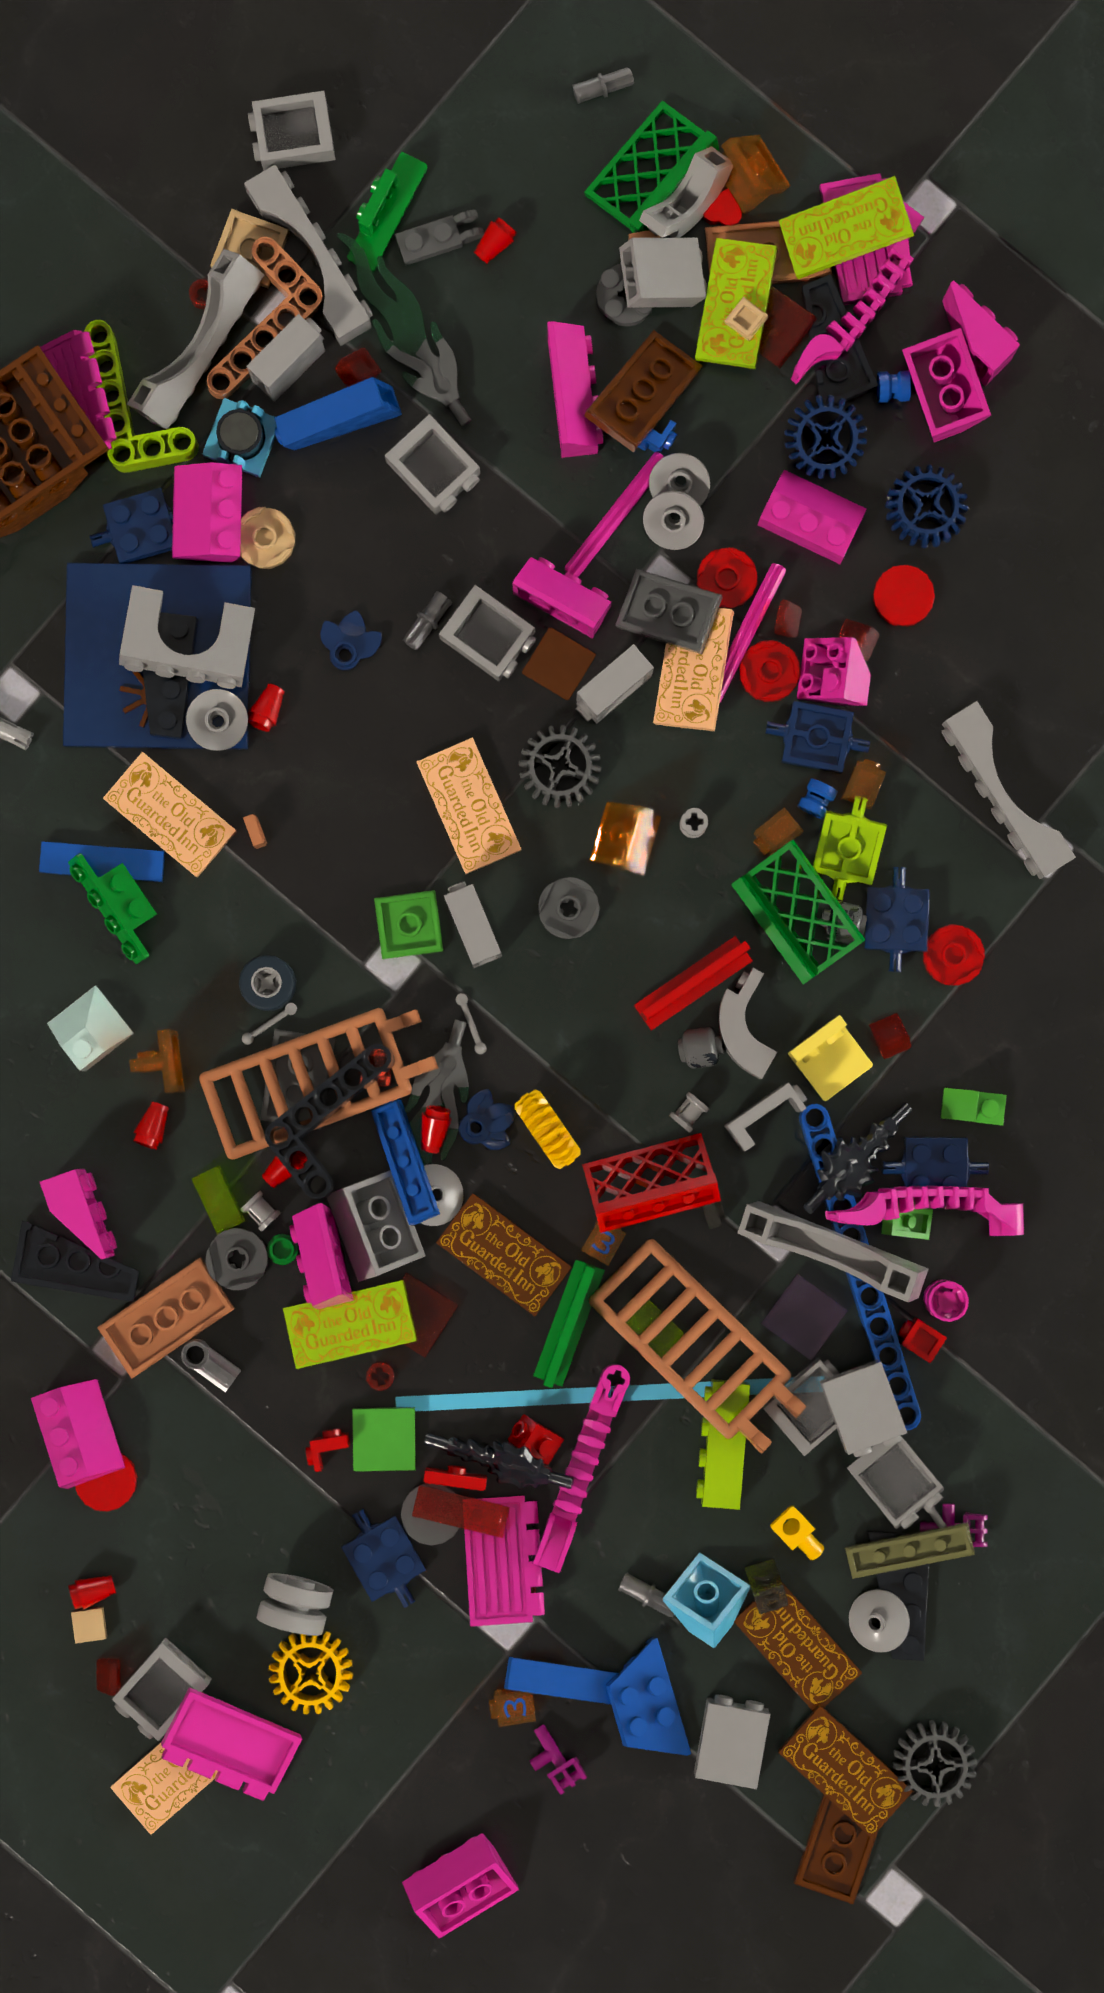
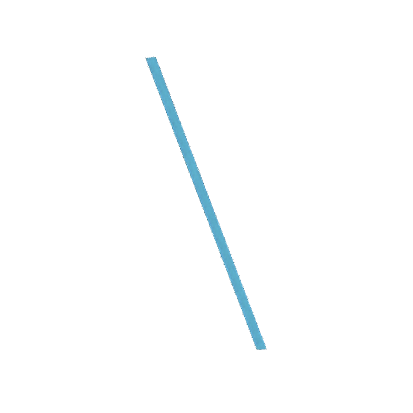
M811 1376L792 1393L822 1392L819 1381L823 1380L824 1376ZM773 1378L749 1379L743 1382L750 1384L749 1395H757ZM711 1381L698 1382L693 1389L701 1397H704L705 1386H711ZM670 1383L629 1385L622 1401L679 1399L684 1397ZM611 1386L608 1396L611 1395L612 1389L615 1386ZM596 1387L395 1397L396 1407H415V1411L590 1403Z

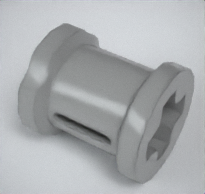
M699 808L688 809L680 819L679 826L681 832L688 838L700 837L708 826L707 815ZM691 816H696V820L702 822V825H698L696 831L692 830L691 825H686L685 823L690 820Z
M688 1092L686 1094L687 1099L676 1112H671L669 1116L688 1132H691L693 1130L692 1125L703 1112L707 1113L709 1108Z
M259 1191L240 1210L243 1213L247 1212L259 1225L258 1229L262 1232L281 1212L274 1210L262 1197L263 1193Z

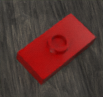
M448 1465V1470L426 1467L424 1482L484 1491L488 1475L466 1473V1467Z

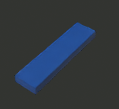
M55 842L41 843L40 873L71 875L68 861L81 853L98 878L123 863L134 880L163 883L164 851Z
M397 1099L372 1109L371 1113L409 1225L413 1226L440 1215L402 1100Z
M509 1657L504 1689L611 1704L606 1684L619 1673Z

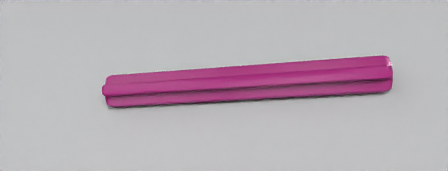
M659 452L653 453L566 564V572L576 577L580 576L649 488L651 471L655 464L664 457Z
M771 564L728 650L720 702L786 573V569L779 564Z

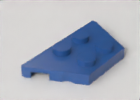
M652 1637L646 1641L647 1645L636 1657H631L624 1665L623 1670L606 1684L622 1744L631 1748L688 1756L691 1754L659 1641L658 1638Z

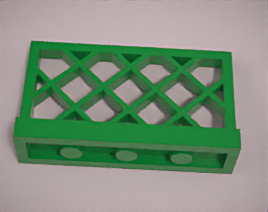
M662 100L584 191L585 196L629 228L632 233L649 231V228L639 221L643 210L663 202L677 189L684 179L695 153L711 146L719 151L717 136L708 130L704 132ZM665 113L673 119L674 128L656 130V121ZM692 133L698 137L692 146L679 147L678 134ZM675 135L676 148L658 150L657 137ZM653 138L654 151L637 153L636 144L641 139ZM676 155L677 163L672 169L660 170L659 157ZM655 158L656 171L638 172V160ZM634 160V174L617 176V167L621 162ZM657 178V187L653 192L640 193L639 180ZM636 182L637 194L619 196L618 183ZM614 183L615 197L602 198L596 194L601 185ZM637 201L638 209L630 219L620 212V203Z
M794 840L789 841L731 884L803 985L865 941L863 935ZM788 850L797 859L796 871L781 868L782 855ZM773 861H775V867H774V866H768V865L771 864ZM761 870L774 872L772 888L762 886L755 875ZM780 873L795 876L793 892L778 889ZM801 877L811 879L815 884L814 896L799 893ZM777 894L792 897L790 913L780 911L776 906ZM798 898L813 901L811 917L796 914ZM819 903L829 904L833 909L832 921L817 918ZM795 920L810 922L808 938L798 936L794 931ZM816 924L831 926L829 942L814 939ZM837 928L847 929L854 941L849 945L835 943ZM813 945L828 947L827 960L821 965L812 956ZM834 949L840 950L838 953L833 955Z
M575 1259L533 1375L542 1379L544 1386L552 1388L553 1384L563 1386L592 1307L589 1304V1298L598 1290L605 1271L604 1269Z

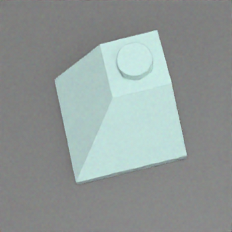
M96 985L47 1023L65 1053L76 1067L84 1072L134 1034Z

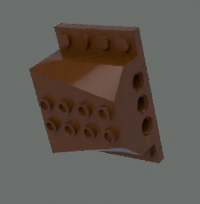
M38 345L0 370V538L19 531L68 498L88 475L84 466L109 450Z

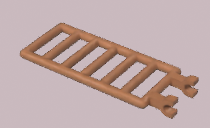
M376 1008L201 1073L199 1080L227 1157L233 1160L269 1147L242 1071L260 1065L279 1118L289 1109L271 1060L289 1055L302 1094L305 1097L314 1088L300 1049L317 1044L330 1078L340 1069L329 1039L346 1033L354 1056L357 1057L365 1050L358 1028L373 1022L377 1026L383 1045L389 1048L394 1055L392 1070L398 1086L380 1092L378 1083L375 1081L366 1088L369 1097L353 1103L351 1101L315 1129L411 1094L410 1078L438 1069L436 1059L433 1056L404 1067L392 1032L422 1022L418 1010L415 1009L387 1020L384 1010ZM227 1076L232 1078L253 1140L239 1145L235 1144L213 1083ZM309 1108L311 1118L299 1122L302 1125L309 1124L313 1119V1113ZM284 1127L274 1131V1141L280 1143L288 1139V1132Z
M648 1239L590 1296L589 1304L725 1438L731 1439L740 1431L762 1454L771 1445L772 1441L749 1420L773 1396L795 1418L807 1407L784 1386L790 1380L791 1372L656 1240ZM652 1254L664 1267L616 1314L604 1300ZM674 1275L686 1289L638 1335L626 1322ZM697 1297L709 1310L660 1357L648 1344ZM719 1319L731 1332L683 1379L670 1366ZM741 1340L753 1354L705 1401L693 1387ZM763 1362L776 1376L728 1424L715 1410Z

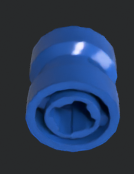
M909 370L899 371L897 374H890L887 371L877 372L878 403L889 402L891 398L897 399L900 402L910 401L911 381Z
M811 778L807 785L808 792L805 797L800 799L797 807L816 818L824 820L826 810L828 811L827 806L829 802L834 801L838 791L819 780Z

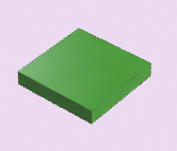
M435 890L374 898L383 960L444 952Z
M415 1407L352 1409L354 1471L416 1470Z

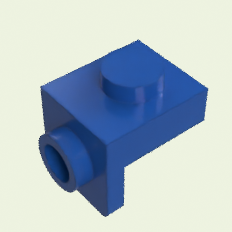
M670 420L662 434L652 429L638 448L644 451L649 448L653 452L661 453L663 448L669 450L678 435L674 432L676 423Z

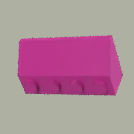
M555 321L547 322V339L561 458L598 454V444H603L602 429L584 417L587 409L598 397V395L592 396L591 384H596L595 366L588 365L587 354H593L591 335L585 336L584 326Z

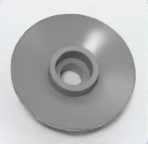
M673 453L661 458L655 464L650 474L649 488L652 497L666 491H679L691 496L701 506L710 490V477L704 464L696 457L685 453ZM676 477H685L686 483L684 485L678 484Z
M666 491L656 495L649 501L644 511L643 524L647 535L654 543L666 549L679 550L691 546L698 540L704 527V515L699 504L691 496L679 491ZM677 513L680 515V519L674 520L670 514Z
M212 689L201 693L192 701L187 711L186 725L190 736L198 745L208 750L222 751L235 746L243 738L248 726V714L243 702L235 694L222 689ZM217 716L224 718V723L220 727L213 725V720Z
M438 1164L424 1165L432 1190H439L441 1196L436 1201L440 1215L425 1220L421 1224L427 1226L443 1225L451 1221L461 1209L463 1187L457 1175L449 1168Z
M874 1589L861 1594L853 1602L849 1612V1626L854 1638L863 1647L874 1652H888L900 1646L906 1639L910 1628V1618L908 1610L900 1598L889 1591ZM872 1618L879 1619L881 1623L880 1628H875L872 1625Z

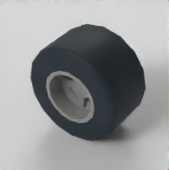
M262 955L253 958L244 966L240 974L239 987L242 996L248 1004L259 1010L274 1011L283 1008L291 1001L296 991L297 981L294 971L287 962L276 956Z

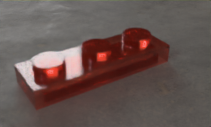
M419 1485L412 1517L503 1539L510 1507Z

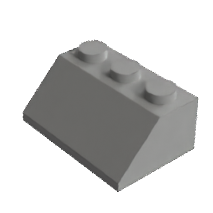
M391 1170L332 1192L327 1197L358 1282L376 1277L426 1256L415 1226L408 1223Z

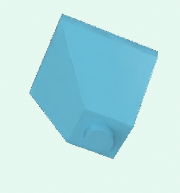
M699 1552L663 1597V1602L690 1633L715 1648L733 1625L750 1590V1585Z

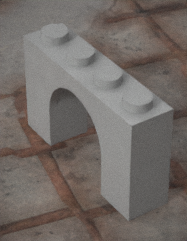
M132 585L119 654V665L133 672H142L143 669L155 671L161 677L183 676L188 681L194 683L215 682L218 686L227 689H233L235 686L242 687L255 608L225 602L220 631L215 643L208 650L200 654L183 655L168 648L158 632L163 591Z

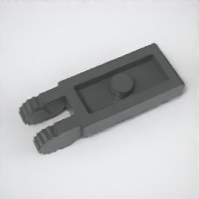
M467 210L454 217L451 215L396 233L395 237L404 264L410 265L461 248L463 244L482 238L484 235L482 227L464 231L460 235L457 229L458 226L476 220L479 217L477 210Z

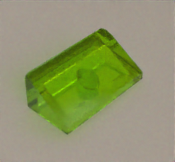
M216 1166L192 1178L217 1235L245 1222V1218L220 1166Z
M648 1300L626 1323L640 1335L662 1312ZM671 1321L648 1345L662 1357L684 1333Z

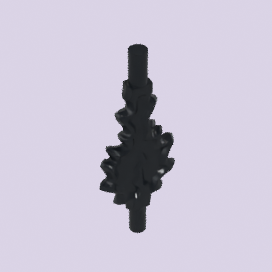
M904 1102L890 1117L882 1119L879 1125L872 1123L868 1136L865 1138L860 1136L858 1143L855 1137H852L849 1144L846 1145L843 1138L839 1137L832 1153L822 1151L823 1169L817 1170L821 1183L817 1187V1191L803 1205L808 1213L812 1214L826 1199L830 1200L833 1196L840 1201H844L846 1194L856 1197L863 1196L862 1188L874 1183V1179L870 1175L879 1172L870 1162L877 1160L876 1155L879 1152L890 1149L887 1139L894 1137L899 1129L898 1125L912 1112L910 1105Z
M427 1433L424 1439V1445L446 1451V1455L460 1457L463 1462L474 1461L480 1463L481 1467H489L487 1472L498 1476L496 1479L497 1483L514 1484L519 1490L524 1489L528 1485L538 1488L541 1484L548 1485V1483L571 1489L574 1483V1477L552 1471V1467L543 1464V1459L534 1458L526 1446L517 1448L509 1442H503L502 1444L498 1441H493V1448L489 1445L483 1447L473 1439H469L465 1443L458 1438L451 1437L446 1439Z

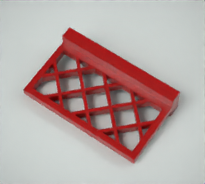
M734 936L636 1003L634 1007L652 1031L751 963L753 960L747 953L751 949L746 941L740 943L737 937Z
M702 1133L582 1164L600 1233L721 1201L718 1183L710 1163ZM699 1146V1150L693 1158L682 1154L683 1150L687 1147ZM664 1154L669 1156V1158L662 1166L652 1162L655 1156ZM676 1160L688 1164L682 1174L670 1169ZM635 1162L640 1165L632 1174L622 1170L625 1164ZM695 1167L707 1173V1175L696 1178L688 1177ZM646 1168L658 1172L652 1182L640 1177ZM601 1170L610 1172L603 1182L592 1178L591 1173ZM665 1175L677 1180L674 1184L658 1185ZM616 1176L628 1180L622 1190L610 1185ZM635 1183L646 1187L644 1192L628 1193ZM605 1191L616 1195L614 1200L602 1203L598 1201Z

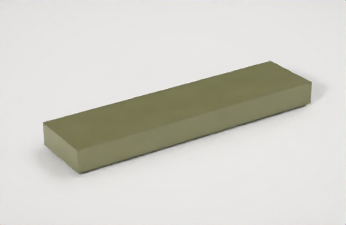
M968 1522L846 1546L845 1548L852 1579L975 1555Z

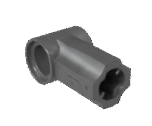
M201 1339L188 1341L182 1349L181 1359L185 1366L194 1369L224 1392L228 1390L241 1372V1369L210 1348ZM192 1346L201 1347L204 1351V1359L199 1362L191 1361L188 1358L187 1350Z

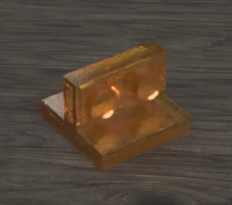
M760 135L729 138L721 145L724 150L722 154L730 159L733 164L732 171L725 185L730 190L743 214L752 211L768 196L783 193L791 186Z
M607 802L590 860L644 876L661 817L653 814L654 810L647 807Z
M171 1029L158 1030L160 1052L145 1051L137 1053V1059L129 1060L130 1070L133 1073L162 1070L165 1093L185 1092L178 1033Z

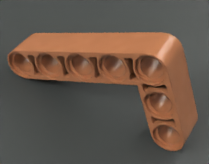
M260 237L255 240L251 249L252 260L255 266L286 298L210 371L207 377L208 390L217 399L230 397L250 378L248 369H239L234 364V361L239 355H246L252 361L264 349L256 343L257 337L261 334H268L274 339L286 327L278 322V317L281 314L290 313L294 318L300 314L306 320L308 317H313L322 304V292L319 286L270 237ZM262 247H268L272 249L274 255L269 260H262L257 256L258 250ZM288 269L293 271L296 276L295 279L290 283L282 282L278 277L282 270ZM304 292H312L316 295L317 301L312 305H305L301 302L300 296ZM216 377H226L230 381L228 388L221 391L215 389L212 383Z

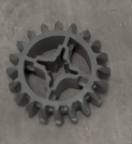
M565 725L560 726V734H555L553 726H549L548 737H545L544 733L539 730L537 731V737L540 742L537 743L534 739L529 738L527 743L533 750L523 748L521 754L528 757L529 760L519 761V767L528 768V771L519 774L520 779H531V781L524 785L525 790H530L533 787L536 788L532 794L534 800L539 798L541 794H544L542 804L545 806L548 805L550 798H554L555 808H560V799L566 800L568 808L572 807L571 797L575 796L579 803H582L584 800L580 793L582 790L588 795L593 793L591 787L587 785L588 782L594 785L599 783V779L591 775V773H601L602 769L598 765H592L593 762L601 759L600 754L590 755V752L596 748V744L584 745L588 739L587 734H583L579 740L576 739L578 729L575 727L571 730L570 735H565ZM565 743L557 755L540 754L541 750L548 745ZM573 746L584 757L586 771L578 769L577 766L571 763L570 755ZM566 753L565 766H569V770H562L557 775L556 780H554L555 767H551V763L558 764ZM535 762L542 764L543 767L550 771L551 775L547 787L539 781L535 774ZM564 778H577L581 780L571 789L556 791L558 784Z
M930 1720L928 1723L929 1729L925 1730L921 1722L917 1723L919 1730L917 1734H914L911 1729L906 1730L910 1738L909 1741L899 1738L898 1743L904 1750L894 1749L893 1754L902 1760L892 1762V1767L895 1770H901L896 1775L899 1777L898 1781H904L907 1784L904 1792L913 1790L910 1794L911 1800L916 1801L922 1794L921 1803L924 1806H927L930 1799L933 1798L935 1807H940L941 1798L943 1797L948 1805L953 1803L950 1795L955 1793L961 1799L963 1793L959 1788L963 1786L966 1789H970L972 1786L966 1780V1777H976V1772L968 1768L977 1765L976 1758L968 1757L975 1752V1749L972 1745H966L969 1738L965 1734L958 1737L960 1731L958 1727L954 1726L948 1732V1724L945 1721H942L939 1729H936L934 1720ZM938 1740L952 1744L957 1749L959 1757L942 1754ZM927 1742L925 1753L921 1756H914V1760H911L915 1750L921 1744ZM934 1752L938 1760L942 1762L936 1765L935 1774L930 1765H928L933 1763ZM955 1767H958L954 1777L942 1785L943 1776L949 1771H954ZM910 1770H918V1772L929 1774L931 1787L918 1783L911 1776Z

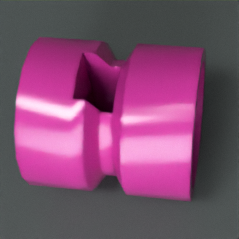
M940 1279L933 1281L927 1286L923 1302L925 1309L930 1315L942 1321L952 1322L960 1319L968 1309L969 1298L961 1285L950 1280Z

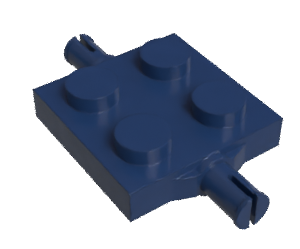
M158 488L104 504L107 531L89 535L93 548L111 542L116 550L119 563L127 564L172 550L173 511L166 503L162 488Z
M793 701L790 718L786 725L768 721L766 726L768 728L765 731V734L783 737L784 751L782 763L840 774L843 773L845 758L850 750L868 753L870 740L853 738L851 726L854 712Z
M893 867V885L885 888L868 887L865 949L882 950L890 953L889 972H895V960L896 972H902V954L911 951H928L930 889H913L905 886L907 868L901 867L899 879V867Z
M905 1137L904 1154L901 1162L883 1161L882 1164L883 1167H895L882 1168L883 1174H901L904 1187H967L970 1174H989L988 1169H977L989 1168L988 1162H970L967 1137Z
M364 1509L359 1510L358 1512L364 1522L361 1521L357 1512L352 1517L361 1532H359L355 1539L341 1546L372 1602L387 1593L396 1592L405 1608L409 1604L403 1594L406 1595L410 1604L415 1602L406 1585L412 1578L426 1571L395 1515L382 1523L372 1525Z

